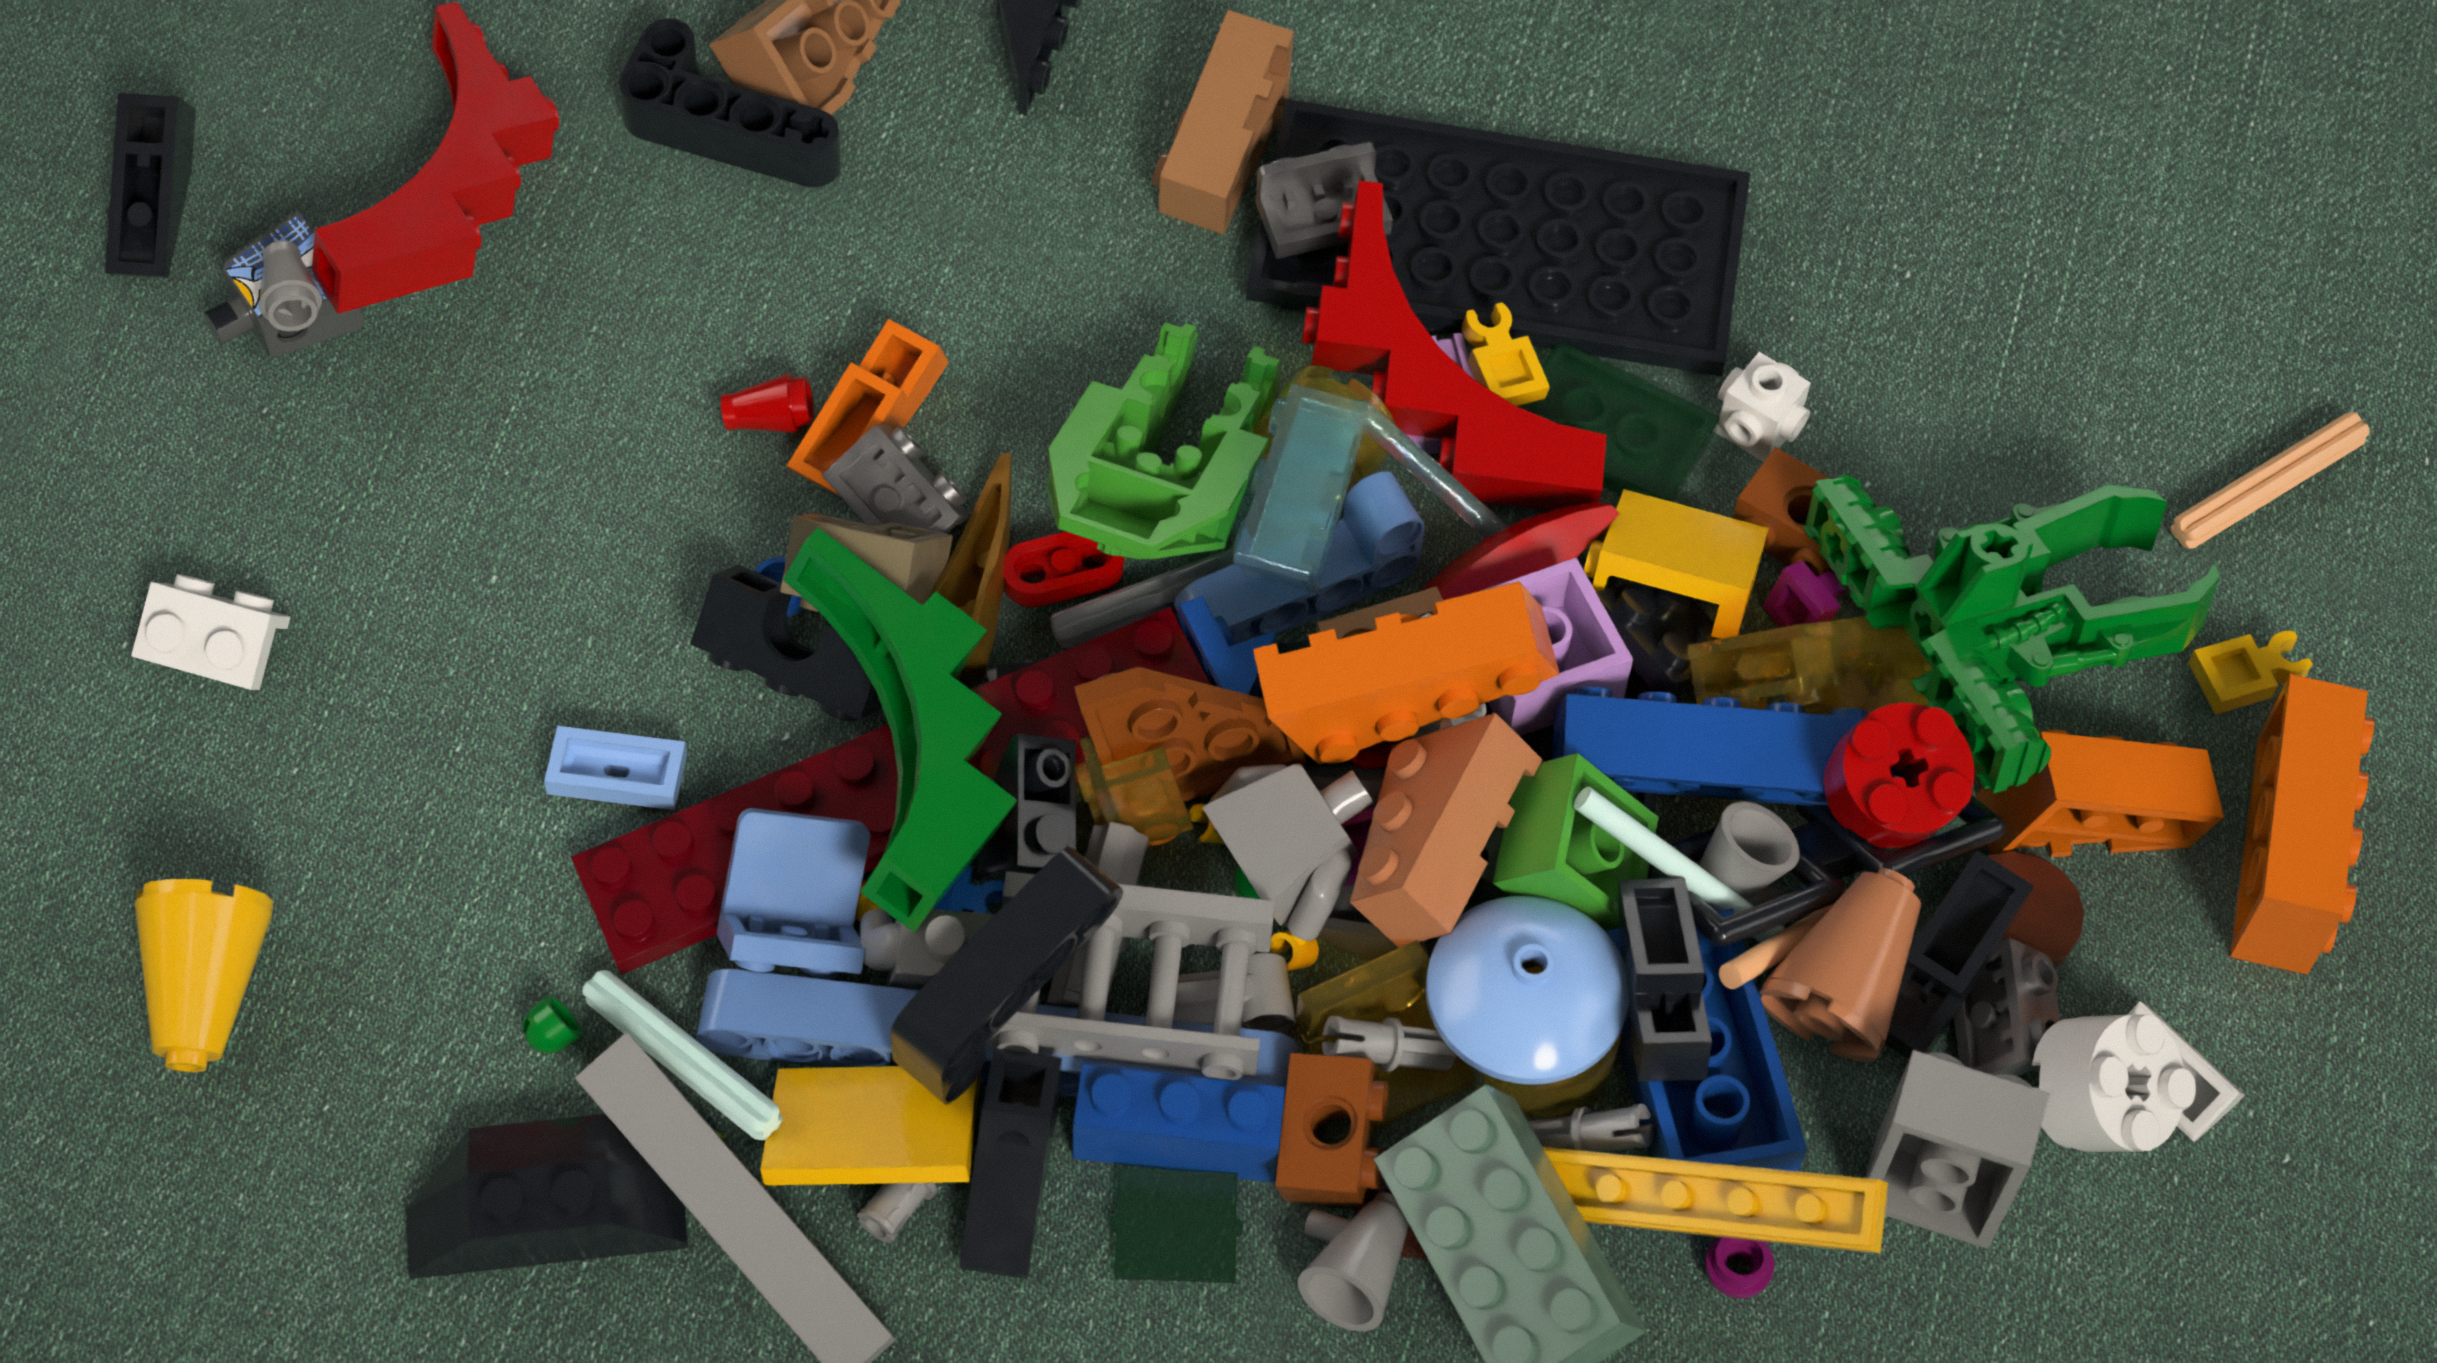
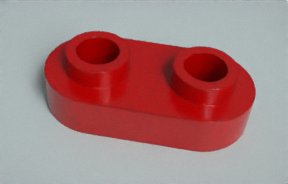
M1066 531L1025 541L1013 546L1005 554L1004 591L1012 601L1026 607H1041L1101 592L1113 587L1121 579L1124 572L1125 557L1105 554L1097 549L1098 544L1095 541ZM1088 562H1098L1103 566L1095 569H1088L1084 566V564ZM1028 577H1038L1043 580L1039 583L1024 582Z

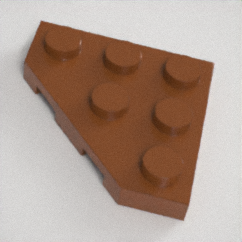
M1142 667L1106 674L1097 680L1074 686L1082 715L1122 821L1217 792L1230 776L1242 766L1283 764L1288 767L1293 764L1303 765L1308 763L1305 752L1268 718L1263 698Z

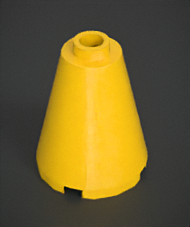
M201 879L150 881L143 885V892L137 890L134 904L152 1053L165 1058L166 1068L181 1072H203L207 1069V1062L217 1061L222 1058L272 918L273 900L266 894L249 887L234 884L233 897H230L224 893L211 891L212 881Z

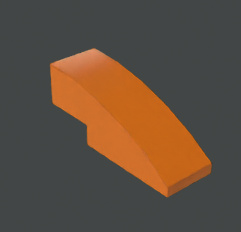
M888 319L860 365L857 366L852 362L849 364L788 462V469L841 498L824 479L822 474L875 424L888 425L892 430L899 425L903 428L906 426L949 363L940 346Z

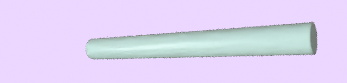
M1591 787L1584 788L1576 797L1573 804L1575 810L1668 877L1685 878L1687 890L1697 894L1714 910L1734 909L1736 914L1754 907L1753 904ZM1779 925L1752 937L1761 943L1786 928Z

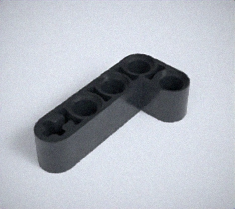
M666 18L657 20L648 25L643 31L619 80L626 129L633 136L806 187L826 186L833 182L840 174L839 128L837 121L831 114L817 108L699 75L693 31L686 23L678 19Z
M1066 847L1059 851L901 1010L890 1032L892 1056L895 1063L943 1104L947 1105L958 1099L972 1085L984 1066L985 1044L1107 921L1122 899L1123 889L1074 848Z

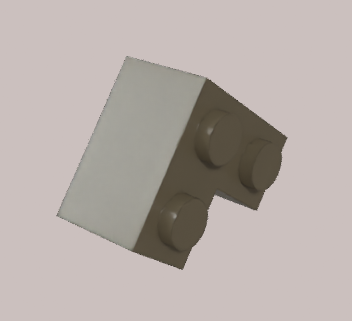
M817 513L794 516L783 578L804 541L819 527L923 605L930 598L935 583L948 563L953 535L896 522L872 526ZM782 579L781 593L801 597L800 607L819 612Z

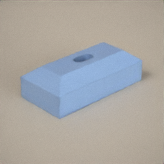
M557 726L544 779L546 793L548 795L675 810L687 759L686 742ZM610 774H616V775H624V776H627V777L621 778V777H614V776H608V775H610Z

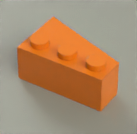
M2059 729L2040 732L2039 738L2044 739L2051 748V758L2039 774H2033L2022 785L2017 787L2015 785L2008 786L2007 790L1992 794L1990 789L1984 788L1976 793L1977 799L2000 816L2006 824V831L2003 837L1987 844L1989 855L2012 852L2014 848L2048 846L2050 857L2071 856L2072 844L2101 842L2108 843L2110 853L2190 848L2224 818L2208 750L2179 747L2174 742L2151 744L2124 741L2119 736L2097 738L2069 735L2068 732Z

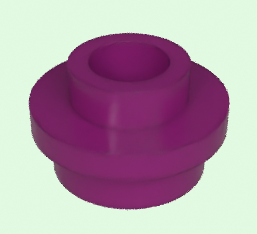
M1717 1237L1708 1248L1705 1257V1271L1711 1284L1721 1293L1733 1298H1750L1761 1293L1769 1285L1774 1273V1257L1764 1241ZM1731 1259H1740L1747 1263L1750 1273L1746 1275L1736 1274L1729 1270L1727 1262Z

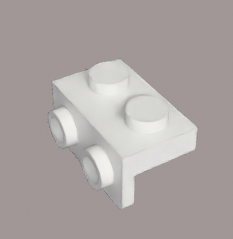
M176 574L174 584L150 583L132 657L246 689L260 690L276 628L288 629L290 616L271 611L273 599L237 590L234 600L212 595L214 583L181 574Z

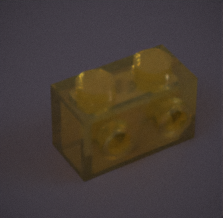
M1837 621L1798 624L1687 645L1698 705H1702V700L1707 698L1726 697L1739 700L1741 708L1766 710L1768 705L1767 699L1785 696L1786 703L1806 705L1825 701V688L1848 685Z

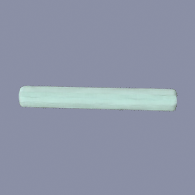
M597 971L591 980L585 982L582 993L586 997V1003L622 1033H629L643 1050L755 1140H766L774 1130L780 1127L783 1118L779 1113L780 1110L776 1103L610 971Z

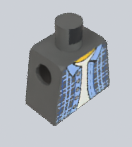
M301 212L292 215L223 264L221 270L230 299L203 312L210 331L220 345L252 331L268 355L279 357L365 326L360 308L337 314L314 276L312 260L315 232ZM276 241H289L297 245L300 250L301 259L322 296V305L318 311L317 318L310 326L299 331L289 332L275 328L262 315L259 309L264 267L262 254L269 244Z

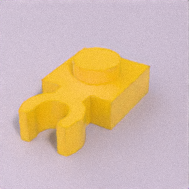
M1502 302L1495 305L1491 314L1492 323L1495 327L1483 326L1478 321L1474 309L1467 311L1462 322V332L1465 339L1472 346L1476 347V349H1472L1467 361L1475 381L1514 406L1545 399L1550 388L1529 337L1524 336L1511 339L1509 329L1512 324V316L1507 306Z
M2295 631L2279 632L2270 639L2266 647L2259 649L2251 634L2196 649L2193 651L2188 662L2215 715L2272 698L2278 683L2285 684L2290 674L2306 677L2313 665L2310 658L2291 662L2281 655V653L2291 651L2298 639Z

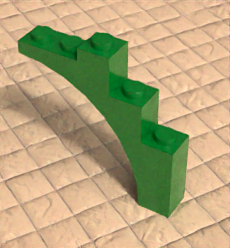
M817 527L802 544L783 580L816 608L855 654L878 694L892 733L898 771L896 814L883 857L860 893L915 933L994 836L1017 802L1016 798L998 786L995 781L968 763L978 752L1002 713L984 701L977 693L971 691L955 679L968 662L987 629L936 591L921 605L900 587L889 581L853 554L848 548Z

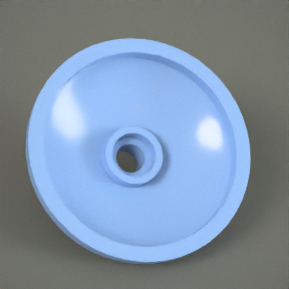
M1537 896L1497 898L1484 902L1463 913L1458 918L1452 932L1439 938L1432 952L1426 977V998L1429 1013L1435 1028L1447 1046L1459 1058L1476 1070L1493 1078L1517 1084L1534 1085L1558 1082L1576 1076L1592 1067L1606 1055L1618 1039L1629 1006L1625 963L1609 935L1595 921L1579 910L1562 902ZM1526 962H1535L1544 971L1539 974H1531L1526 972L1521 965Z

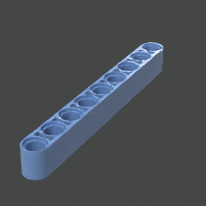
M739 969L715 970L709 974L696 1040L709 1051L727 1056L821 1067L899 1066L895 1063L892 1056L891 1027L901 1010L920 990ZM1038 1004L1036 1014L1077 1018L1078 1009ZM1105 1012L1104 1021L1145 1026L1146 1017ZM1173 1020L1172 1029L1213 1033L1214 1027L1212 1024ZM1241 1028V1037L1260 1039L1256 1077L1242 1075L1240 1079L1234 1081L1286 1087L1290 1053H1299L1298 1043L1293 1038L1281 1033ZM986 1044L985 1063L980 1072L981 1085L987 1086L994 1048L986 1047ZM1038 1053L1062 1058L1061 1095H1078L1082 1063L1208 1078L1202 1074V1071Z

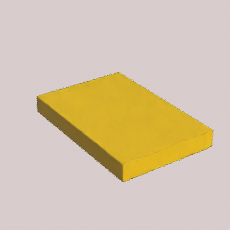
M900 1066L778 1068L772 1101L778 1105L779 1113L782 1115L783 1120L780 1127L774 1130L765 1140L760 1168L764 1186L969 1182L982 1082L981 1074L977 1076L972 1085L958 1099L945 1105Z

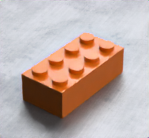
M2290 674L2256 741L2230 951L2231 958L2308 975L2320 953L2329 954L2336 939L2338 924H2348L2355 906L2357 889L2356 885L2347 883L2349 866L2354 867L2357 862L2363 837L2362 829L2353 827L2355 810L2360 811L2363 806L2369 781L2368 773L2359 771L2361 755L2366 756L2374 732V718L2365 716L2368 691Z

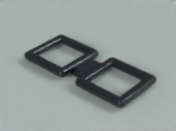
M1971 795L1969 803L1957 815L1966 823L1965 825L1888 854L1882 848L1867 843L1866 839L1856 834L1850 828L1848 830L1836 820L1829 806L1796 805L1799 815L1809 823L1791 830L1799 846V860L1796 866L1789 872L1801 881L1805 887L1726 918H1723L1697 894L1688 890L1695 928L1713 945L1717 947L1729 946L1833 905L1845 892V886L1839 880L1864 869L1868 872L1877 873L1880 868L1891 869L1903 876H1907L2002 838L2006 831V824L2000 816ZM1716 827L1676 841L1670 845L1693 862H1698L1701 860ZM1650 864L1647 879L1670 878Z

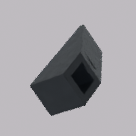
M996 0V15L1019 114H1028L1035 94H1045L1052 71V62L1049 59L1053 50L1062 51L1069 30L1068 12L1070 7L1078 9L1082 0Z
M994 1048L982 1108L959 1269L1028 1279L1062 1093L1061 1057Z

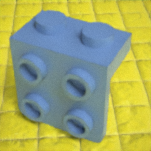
M753 808L741 812L737 820L716 932L729 959L735 960V964L741 968L757 972L773 971L775 965L800 967L803 973L823 979L838 978L840 972L861 974L866 948L861 944L860 938L853 928L870 841V833L867 827L860 821Z

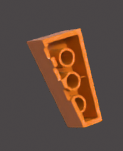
M1518 581L1436 602L1432 609L1434 614L1432 616L1421 618L1413 614L1400 615V612L1374 618L1376 626L1372 631L1337 638L1335 628L1310 634L1308 637L1311 647L1279 654L1276 643L1255 648L1253 652L1268 718L1318 765L1324 763L1337 764L1354 758L1359 750L1385 740L1400 741L1413 736L1420 727L1438 720L1468 716L1474 713L1479 708V705L1502 696H1517L1535 690L1542 681L1560 675L1542 606L1523 584Z

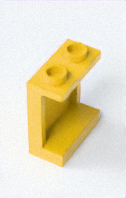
M1623 489L1616 508L1620 514L1592 541L1587 555L1584 572L1587 577L1594 579L1592 586L1595 592L1606 590L1611 576L1718 604L1719 607L1711 636L1736 643L1769 528Z

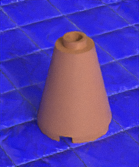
M1880 868L1877 873H1861L1765 979L1759 994H1762L1761 1000L1764 1009L1777 1022L1808 1042L1813 1033H1816L1824 1038L1834 1040L1829 1052L1859 1062H1874L1881 1049L1885 1046L1921 908V901L1913 893L1915 885L1907 877L1887 868Z

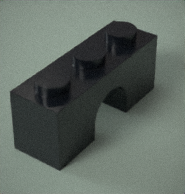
M739 564L713 574L690 645L710 653L709 660L729 670L743 671L746 669L766 678L765 685L778 693L789 696H799L802 694L822 703L821 709L823 712L840 720H861L882 709L878 694L855 654L830 623L826 625L817 650L801 645L793 637L787 623V610L792 595L780 592L782 583Z

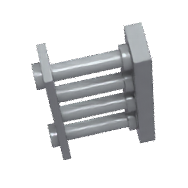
M1006 872L1003 907L1035 876L1034 874ZM1117 884L1123 889L1122 899L1107 921L1087 940L1077 1018L1036 1014L1039 989L986 1043V1047L1034 1054L1044 1053L1202 1071V1074L1206 1077L1234 1081L1240 1079L1242 1075L1256 1077L1260 1039L1241 1037L1240 1031L1249 955L1254 954L1256 951L1270 953L1275 901ZM1121 937L1149 939L1155 945L1145 1026L1104 1021L1114 942ZM1189 944L1213 946L1222 952L1213 1033L1172 1029L1181 950Z

